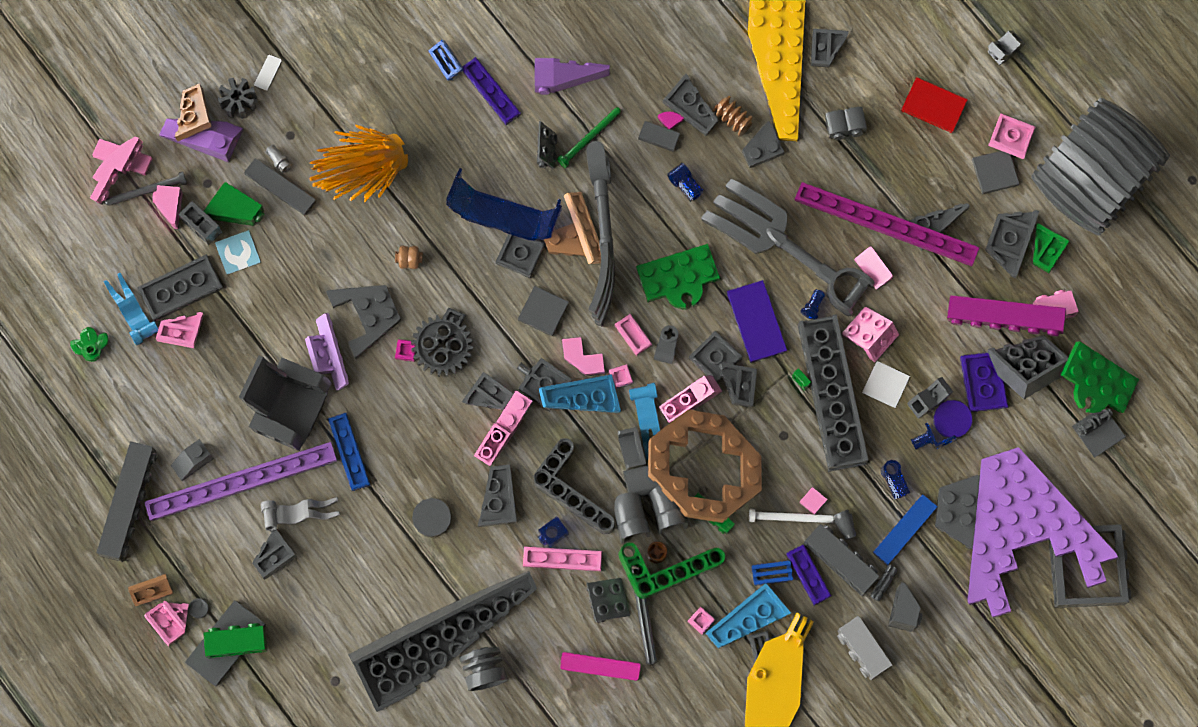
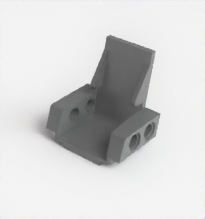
M259 355L239 395V398L255 412L249 427L257 434L300 451L322 410L332 382L324 375L285 358H281L276 367Z

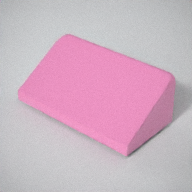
M871 246L854 259L860 269L875 282L873 286L876 290L892 280L893 275Z

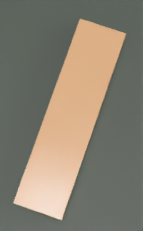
M582 192L565 194L564 198L588 264L601 263L599 239Z

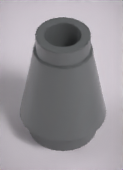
M845 510L835 514L834 522L845 537V540L855 537L852 513L850 514L849 510Z

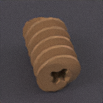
M731 96L722 99L712 112L717 111L716 116H722L723 122L728 121L727 126H733L732 130L734 132L739 131L738 136L741 137L752 126L751 120L753 116L751 115L746 118L747 111L740 113L742 106L735 108L736 101L729 103Z

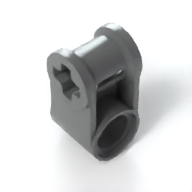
M668 325L662 329L653 360L672 364L678 338V330L674 326ZM668 332L672 333L671 339H667Z

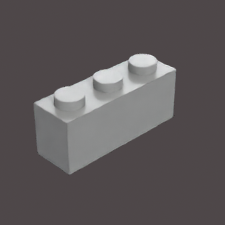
M859 616L838 629V639L843 645L846 644L848 646L850 657L854 662L858 661L861 666L860 671L865 678L869 677L872 680L892 666Z

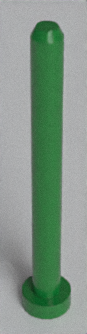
M619 107L613 109L564 156L560 155L557 158L559 164L567 168L569 161L621 113V109Z

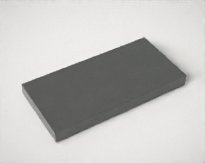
M207 254L137 287L154 322L223 289Z
M234 600L212 628H220L221 631L228 630L229 626L238 625L240 628H247L248 624L260 623V626H265L266 624ZM203 639L185 663L217 687L241 655L208 659L205 656Z

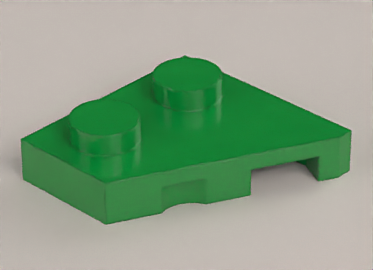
M1037 224L1033 265L1050 274L1069 245V240Z

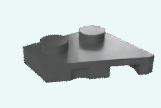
M720 363L719 367L732 404L752 407L757 369Z
M483 372L462 402L468 405L504 410L514 393Z
M277 530L270 531V536L263 543L260 553L256 555L252 563L264 580L296 558L294 552Z

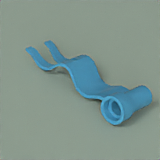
M118 273L117 276L125 294V300L113 289L107 280L103 282L132 331L129 334L137 346L144 339L157 333L158 327L154 321L149 322L121 273Z
M655 383L629 389L631 401L635 400L646 460H648L649 429L652 430L653 436L660 431L654 398H658Z

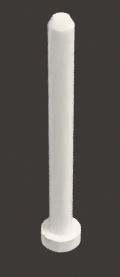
M751 508L749 510V522H755V519L834 523L835 520L833 515L755 512V509Z

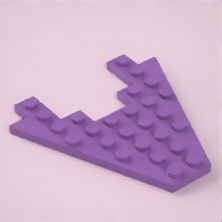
M1019 447L981 460L968 592L969 605L987 600L993 618L1011 613L1000 575L1018 570L1012 551L1049 539L1056 557L1072 552L1076 553L1087 588L1106 583L1101 563L1117 559L1116 552Z

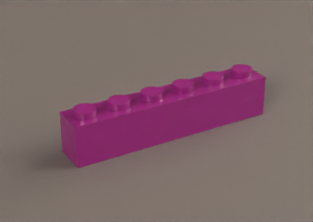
M950 295L947 319L951 324L958 326L967 323L971 327L981 328L982 325L990 326L989 328L994 330H1001V327L1009 328V331L1020 332L1021 329L1028 330V333L1031 334L1048 332L1047 335L1059 336V334H1064L1066 308Z

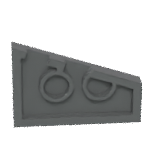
M687 74L681 78L663 99V104L681 115L685 121L705 136L718 123V119L708 104L704 102Z
M510 464L490 467L478 527L517 523Z

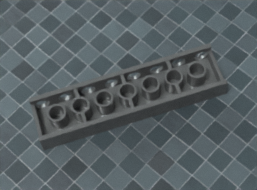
M837 314L831 317L799 321L797 326L808 378L811 381L810 387L828 472L866 465L868 457Z

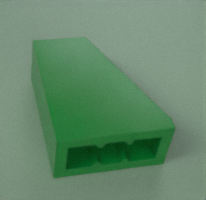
M227 182L223 183L203 211L212 220L250 226L260 222L264 216V209L261 204Z

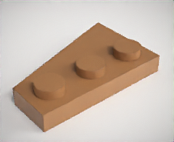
M200 83L183 90L180 103L181 115L177 121L179 127L178 131L175 132L177 141L212 127L204 91Z

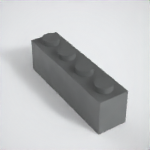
M820 524L805 540L804 545L858 594L863 596L879 578V575H877L878 571L870 564L867 566L862 561L863 557L859 553L848 549V544L843 539L839 538L838 540L833 535L834 532L830 527Z

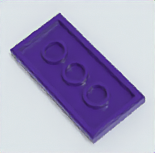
M764 281L727 291V296L750 363L787 352Z

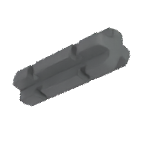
M888 565L885 574L882 575L875 587L876 589L871 594L872 599L880 601L883 596L882 593L886 591L892 581V577L897 573V568Z

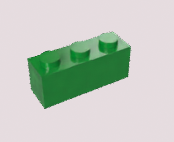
M260 623L248 624L247 628H240V626L236 625L229 626L228 630L220 631V628H210L208 632H203L205 656L208 659L267 652L266 632L264 626H260Z

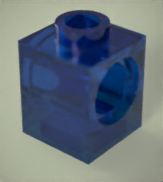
M557 516L538 529L539 541L543 546L548 545L549 548L569 535V531ZM548 530H556L557 535L554 538L548 537L546 535Z

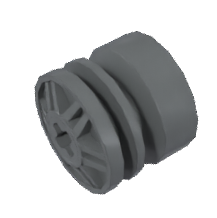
M499 647L479 648L460 657L461 664L470 663L462 667L463 671L473 672V674L465 677L468 691H478L508 681L505 667H495L496 664L503 661L501 656L493 657L501 653Z

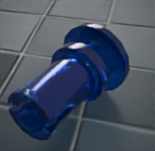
M815 289L809 303L805 304V308H801V314L811 320L817 319V313L820 310L819 306L825 297V293Z

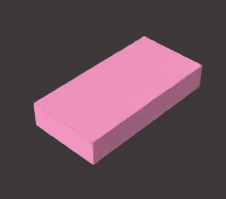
M631 314L615 324V327L636 356L652 346L651 341Z

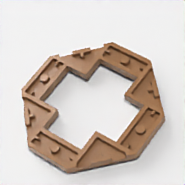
M687 410L650 438L648 447V476L653 482L656 481L661 486V491L671 502L674 501L680 507V511L685 517L723 523L761 492V455L724 415ZM688 431L722 436V453L740 456L741 487L725 484L722 487V501L688 496V478L669 476L670 445L686 447L688 444Z

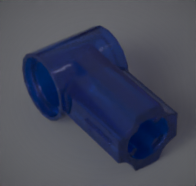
M681 163L667 173L671 183L675 187H679L690 202L696 200L703 193L702 188L693 179L689 168L684 163Z
M896 460L887 461L881 467V475L886 479L894 500L910 494L899 462ZM888 465L895 468V474L887 472L886 468Z

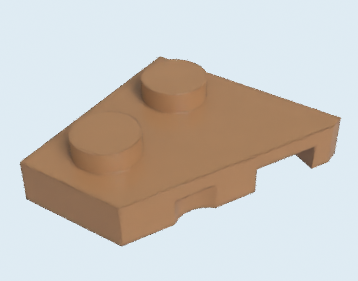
M574 223L542 234L549 254L581 255L586 257Z

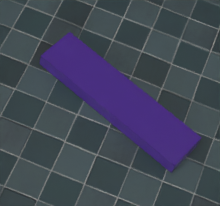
M476 57L462 66L464 69L463 73L505 125L521 115V112Z

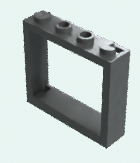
M1121 525L1092 526L1097 533L1114 532L1115 550L1118 556L1116 560L1120 597L1066 599L1062 556H1055L1049 539L1055 608L1125 605L1131 599V590L1127 588L1129 570L1125 567L1127 550L1123 546L1125 531L1122 530Z

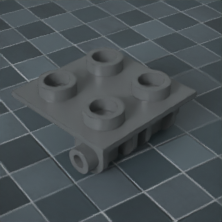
M539 121L537 164H539L540 168H546V165L555 169V162L557 161V154L555 152V145L558 141L557 135L541 121Z
M1109 408L1107 410L1103 409L1098 413H1091L1072 426L1094 458L1126 437L1111 417L1113 413Z
M621 578L586 583L590 597L589 601L594 614L593 618L596 623L630 616Z

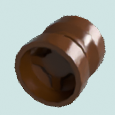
M653 542L648 547L647 557L654 564L662 563L666 558L667 548L662 542Z

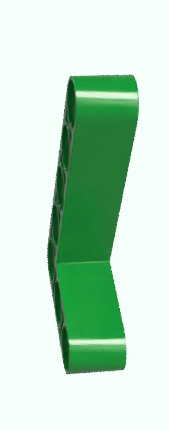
M625 543L618 554L633 590L640 599H647L714 570L725 560V553L722 549L712 548L650 575L640 551L634 543ZM624 549H630L633 552V556H625ZM711 554L718 555L719 562L712 561ZM693 562L701 563L702 569H695ZM632 567H639L641 574L635 575L632 572ZM676 569H681L685 574L684 577H678L675 572ZM658 577H664L667 580V585L659 584ZM640 585H647L649 587V592H642L640 589Z

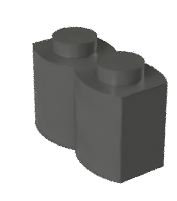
M863 107L836 110L825 114L829 138L841 140L847 135L859 137L866 132L867 126Z

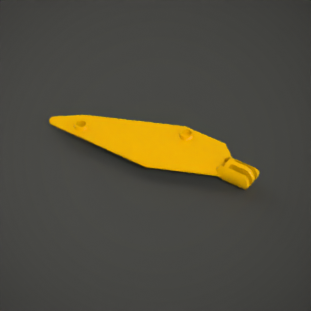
M796 613L786 634L764 643L747 677L745 727L790 726L800 706L803 646L814 621L810 620L803 634L800 635L808 618L803 616L794 632L793 630L801 614Z

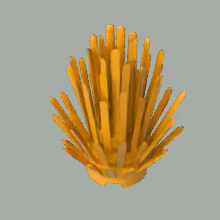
M360 125L355 126L366 132L359 131L357 133L349 131V133L335 131L337 135L356 137L339 139L341 142L362 144L318 149V152L328 151L329 153L323 154L327 158L311 161L310 164H315L314 168H311L312 170L317 169L318 172H322L336 167L339 168L311 176L309 179L310 181L329 177L312 184L313 187H321L322 190L326 189L325 192L347 184L335 191L339 194L334 196L333 200L367 182L369 183L349 200H354L374 183L376 184L364 195V202L384 185L378 194V198H380L386 188L390 186L397 173L408 165V154L404 155L402 145L405 144L397 134L386 135Z

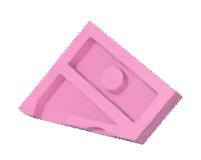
M198 312L197 315L186 318L181 316L173 320L161 321L156 340L158 342L194 348L202 323L203 313Z

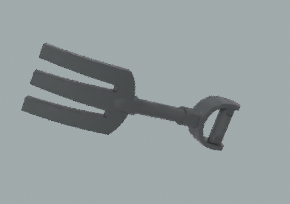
M593 141L588 144L586 151L590 179L594 186V195L597 200L601 267L597 288L588 310L592 313L591 316L595 319V324L602 327L611 306L615 287L614 246L607 185L611 183V168L609 158L605 156L603 144L599 141Z
M730 179L725 186L728 191L742 198L773 221L770 222L748 208L721 195H718L714 200V205L748 226L761 237L757 238L743 228L709 211H706L701 217L702 221L728 235L755 254L765 252L774 245L784 249L814 271L816 276L828 284L827 296L830 303L843 314L851 316L853 314L852 308L866 289L873 287L875 284L873 279L856 268H844L837 272L826 263L817 260L791 241L784 233L787 225V212L749 187ZM842 276L857 278L858 282L844 301L841 302L834 292L835 280Z

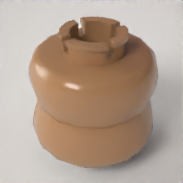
M403 245L400 246L399 251L395 252V263H399L401 269H418L419 263L422 264L423 252H419L418 246L408 247Z

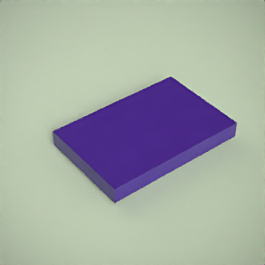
M980 353L961 356L960 361L970 412L1008 408L1004 381L997 375L989 354Z

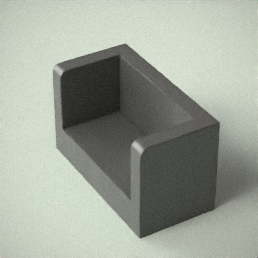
M637 427L618 431V440L626 470L646 466Z

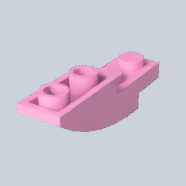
M134 137L126 141L103 161L92 177L98 181V184L90 199L101 204L108 198V190L111 185L116 183L118 172L126 174L127 171L129 172L132 169L136 154L138 155L143 148V141Z
M516 391L474 456L491 466L519 427L533 401Z

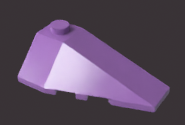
M167 118L159 136L229 162L243 132V128L228 122L211 121L212 127L177 141L175 132L178 131L179 127L177 125L178 119Z

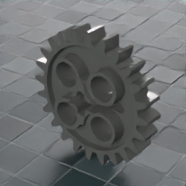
M445 314L443 319L436 315L434 321L431 317H428L429 323L427 324L422 321L423 328L417 326L416 330L418 333H413V337L417 339L411 341V345L416 346L411 348V352L417 353L413 356V359H420L417 365L421 366L424 364L423 371H426L428 368L431 369L430 375L437 371L438 377H440L441 372H444L447 377L450 370L455 374V368L457 367L459 370H462L461 363L467 365L468 361L465 358H471V354L467 352L473 350V347L468 345L473 343V339H467L471 333L464 332L466 325L459 326L461 320L454 323L453 316L450 320H447ZM440 329H446L448 331V335L441 336L439 335L438 331ZM452 335L456 336L446 343L445 349L443 347L438 349L439 343L444 344ZM429 340L434 345L431 348H426L423 343ZM453 343H457L461 348L458 351H454L450 346ZM438 349L432 356H428L429 353ZM438 355H443L446 360L440 363L435 358Z

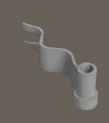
M338 497L327 501L307 499L293 506H277L273 500L264 501L261 503V512L264 513L265 529L273 531L277 529V524H296L307 518L326 520L339 516V511L320 513L308 509L312 507L325 508L338 502Z

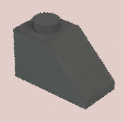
M199 439L184 449L171 464V467L180 480L183 481L214 458Z

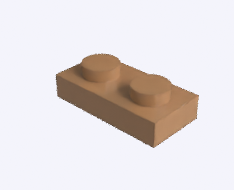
M166 574L128 587L135 607L173 594Z

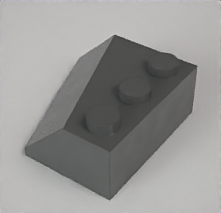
M1044 335L1023 340L1020 344L1011 345L1010 343L1004 345V348L988 349V354L997 375L1023 399L1028 398L1061 378L1062 370L1068 360V357Z

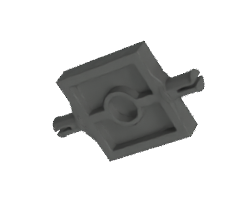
M543 358L531 369L522 362L517 367V370L525 374V379L519 386V390L542 407L539 388L572 382L571 378Z

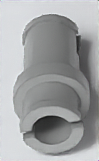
M270 145L266 149L265 153L274 162V166L280 169L282 173L287 172L292 165L288 162V158L283 156L275 145Z

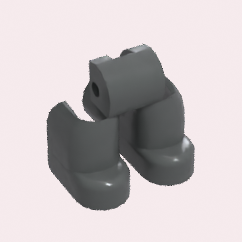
M648 465L623 471L628 492L618 495L614 503V516L621 544H624L625 538L640 533H646V537H650V529L645 518L641 500L645 496H648L651 500L659 535L662 534L663 529L673 525L683 524L684 529L688 528L687 517L681 513L680 507L674 501L671 502L661 491V486L656 481L653 482L648 476Z

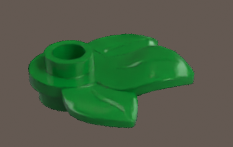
M86 327L82 330L80 339L72 340L70 346L75 354L82 355L85 360L94 362L100 358L101 350L107 346L109 339L107 333L97 335L93 328Z

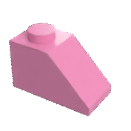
M157 185V191L153 192V203H155L157 209L174 229H178L183 193L180 187Z

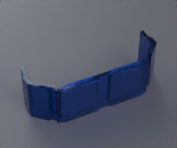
M459 168L446 199V205L466 221L488 228H495L504 233L533 241L552 237L562 211L561 199L558 200L555 209L540 211L476 191L462 178V168Z

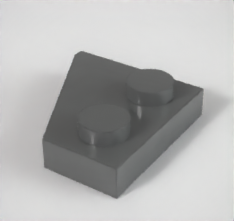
M813 29L811 66L830 67L848 37L849 31Z
M770 121L766 122L742 150L749 168L784 155V150Z

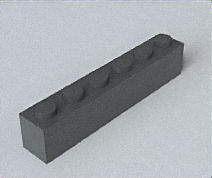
M130 441L96 552L101 557L123 562V558H126L128 555L129 546L127 545L135 532L133 525L140 516L141 510L139 505L146 496L145 485L151 479V465L155 464L157 459L156 450L152 446Z

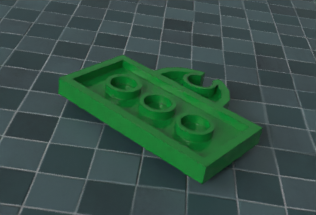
M708 244L636 266L647 302L666 297L672 306L682 310H686V304L681 300L684 295L691 296V305L694 307L701 300L702 286L720 280Z
M1080 341L1075 343L1061 373L1062 377L1075 384L1073 391L1074 400L1079 409H1083L1086 406L1085 401L1087 397L1090 399L1091 405L1086 409V413L1101 412L1107 405L1119 413H1124L1139 381L1138 378Z

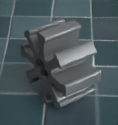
M234 78L228 79L231 90L223 87V85L219 88L223 98L218 97L221 109L224 110L225 108L228 117L234 118L233 115L236 109H239L238 112L241 119L246 118L247 114L245 109H243L244 106L252 111L256 109L253 99H257L254 87L249 89L248 81L244 78L241 79L242 82L238 88H236L237 84Z

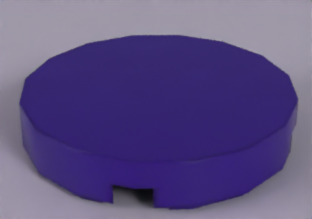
M949 400L940 404L935 410L934 426L942 436L959 438L970 429L972 414L964 403Z

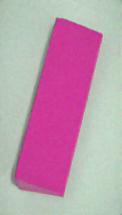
M563 652L560 668L567 671L637 681L641 664Z

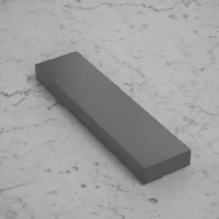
M256 158L244 172L247 177L304 216L316 202V199Z

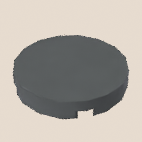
M429 498L417 504L413 511L412 520L414 527L420 534L426 537H437L447 531L451 523V514L448 506L443 501Z

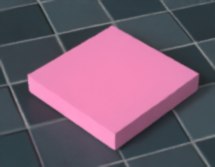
M1000 114L988 146L1024 159L1035 126Z

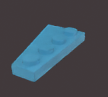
M612 374L539 388L543 408L621 412Z
M765 583L708 630L706 635L719 649L790 615L791 612Z

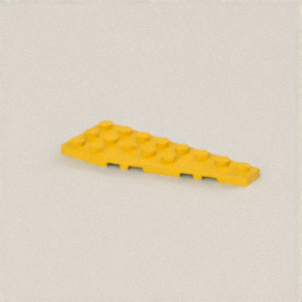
M750 0L748 36L752 44L764 92L767 96L778 140L797 142L805 0Z

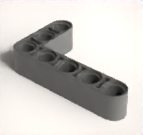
M567 438L560 439L535 472V486L598 532L610 534L614 529V518L557 478L574 453L573 442ZM568 445L571 449L569 452L563 453L560 451V447ZM556 460L559 462V466L551 468L548 465L549 462ZM539 476H546L548 481L541 484L537 479ZM561 487L564 491L562 494L556 495L553 493V489ZM571 498H577L579 500V504L577 506H571L569 504V500ZM587 509H592L595 511V515L587 517L584 512ZM603 520H608L611 526L607 529L602 528L600 523Z

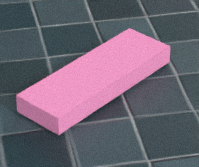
M99 139L92 156L104 161L119 145ZM142 153L136 154L131 171L146 176L152 162V157Z

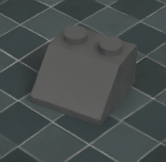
M901 582L896 589L888 626L912 632L915 627L917 628L920 625L922 613H919L920 606L907 585Z

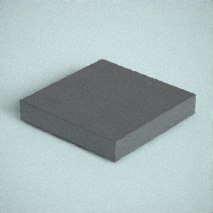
M999 151L972 158L982 194L1019 185L1009 153Z
M510 229L495 264L531 278L545 243Z
M534 286L518 317V321L553 336L569 302Z
M714 331L688 359L706 376L713 375L718 383L723 378L719 367L720 363L736 365L743 356L721 335Z

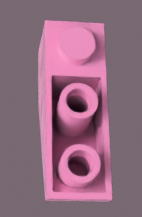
M713 375L703 376L659 406L668 423H671L687 410H694L721 393L722 390Z

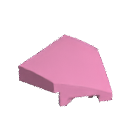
M163 601V603L158 604L144 615L168 647L185 634L189 604L167 603V601Z

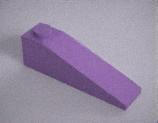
M535 58V93L547 95L609 76L610 65L596 63L580 65L572 60L569 63H560V59Z

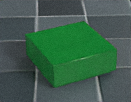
M799 368L793 372L792 379L803 391L810 387L811 381Z

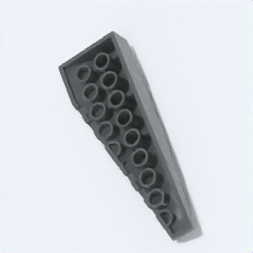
M527 571L451 603L348 654L376 712L413 694L417 690V685L422 682L426 683L436 671L445 667L449 660L463 652L486 629L489 630L494 625L493 623L502 616L507 615L512 607L520 604L532 594L537 587L530 572Z

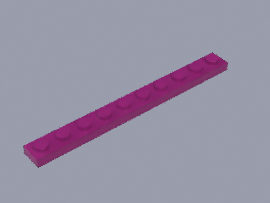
M801 182L795 197V201L969 266H973L980 248Z

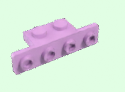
M324 313L316 319L320 335L308 336L305 341L314 371L320 374L331 373L336 390H341L349 384L348 375L344 368L343 358L339 351L338 341L335 337L329 313Z

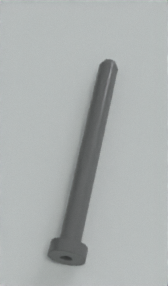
M182 171L178 173L179 176L109 197L105 200V204L109 206L157 191V185L173 186L179 183L185 185L187 180Z

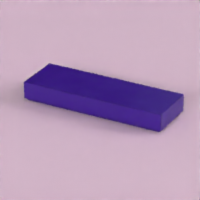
M804 544L786 553L813 606L830 598L831 594Z

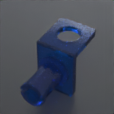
M927 422L925 423L926 433L911 439V442L914 444L915 450L930 443L934 444L936 449H939L957 439L954 435L937 443Z

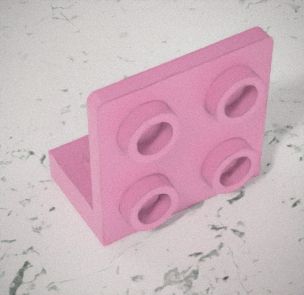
M864 307L842 332V335L864 348L869 359L876 362L899 336V333L892 321Z

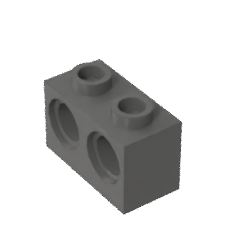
M193 201L179 213L181 220L208 246L222 233L219 225Z

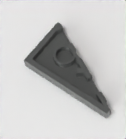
M968 203L955 205L954 208L938 210L925 216H917L909 220V222L942 233L966 212L970 205Z

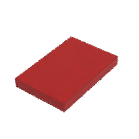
M916 77L901 111L953 133L968 99Z

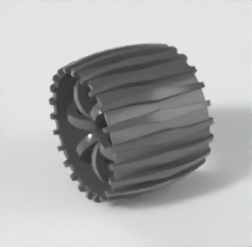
M1104 98L1094 102L1095 108L1090 106L1087 109L1089 112L1087 116L1082 114L1079 117L1081 122L1077 126L1072 124L1070 128L1073 131L1067 137L1065 135L1061 137L1063 142L1059 147L1054 145L1051 148L1054 153L1050 157L1046 155L1043 158L1045 164H1039L1037 166L1038 170H1035L1031 176V179L1043 195L1061 213L1097 236L1101 235L1105 228L1111 225L1109 220L1115 221L1118 218L1116 213L1119 210L1122 212L1126 210L1125 203L1129 199L1132 202L1135 200L1133 197L1134 193L1138 189L1143 191L1144 187L1142 184L1146 180L1150 182L1153 179L1151 174L1153 172L1158 173L1161 170L1159 164L1164 166L1170 157L1162 143L1145 125L1123 108Z

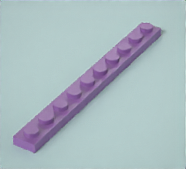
M329 442L148 500L144 503L149 520L154 521L337 462L332 443Z

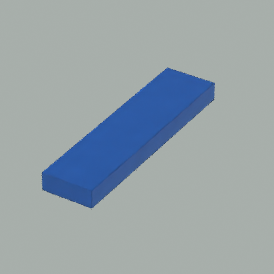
M347 413L328 418L351 490L355 491L370 486Z
M922 494L874 550L873 554L888 566L938 506Z

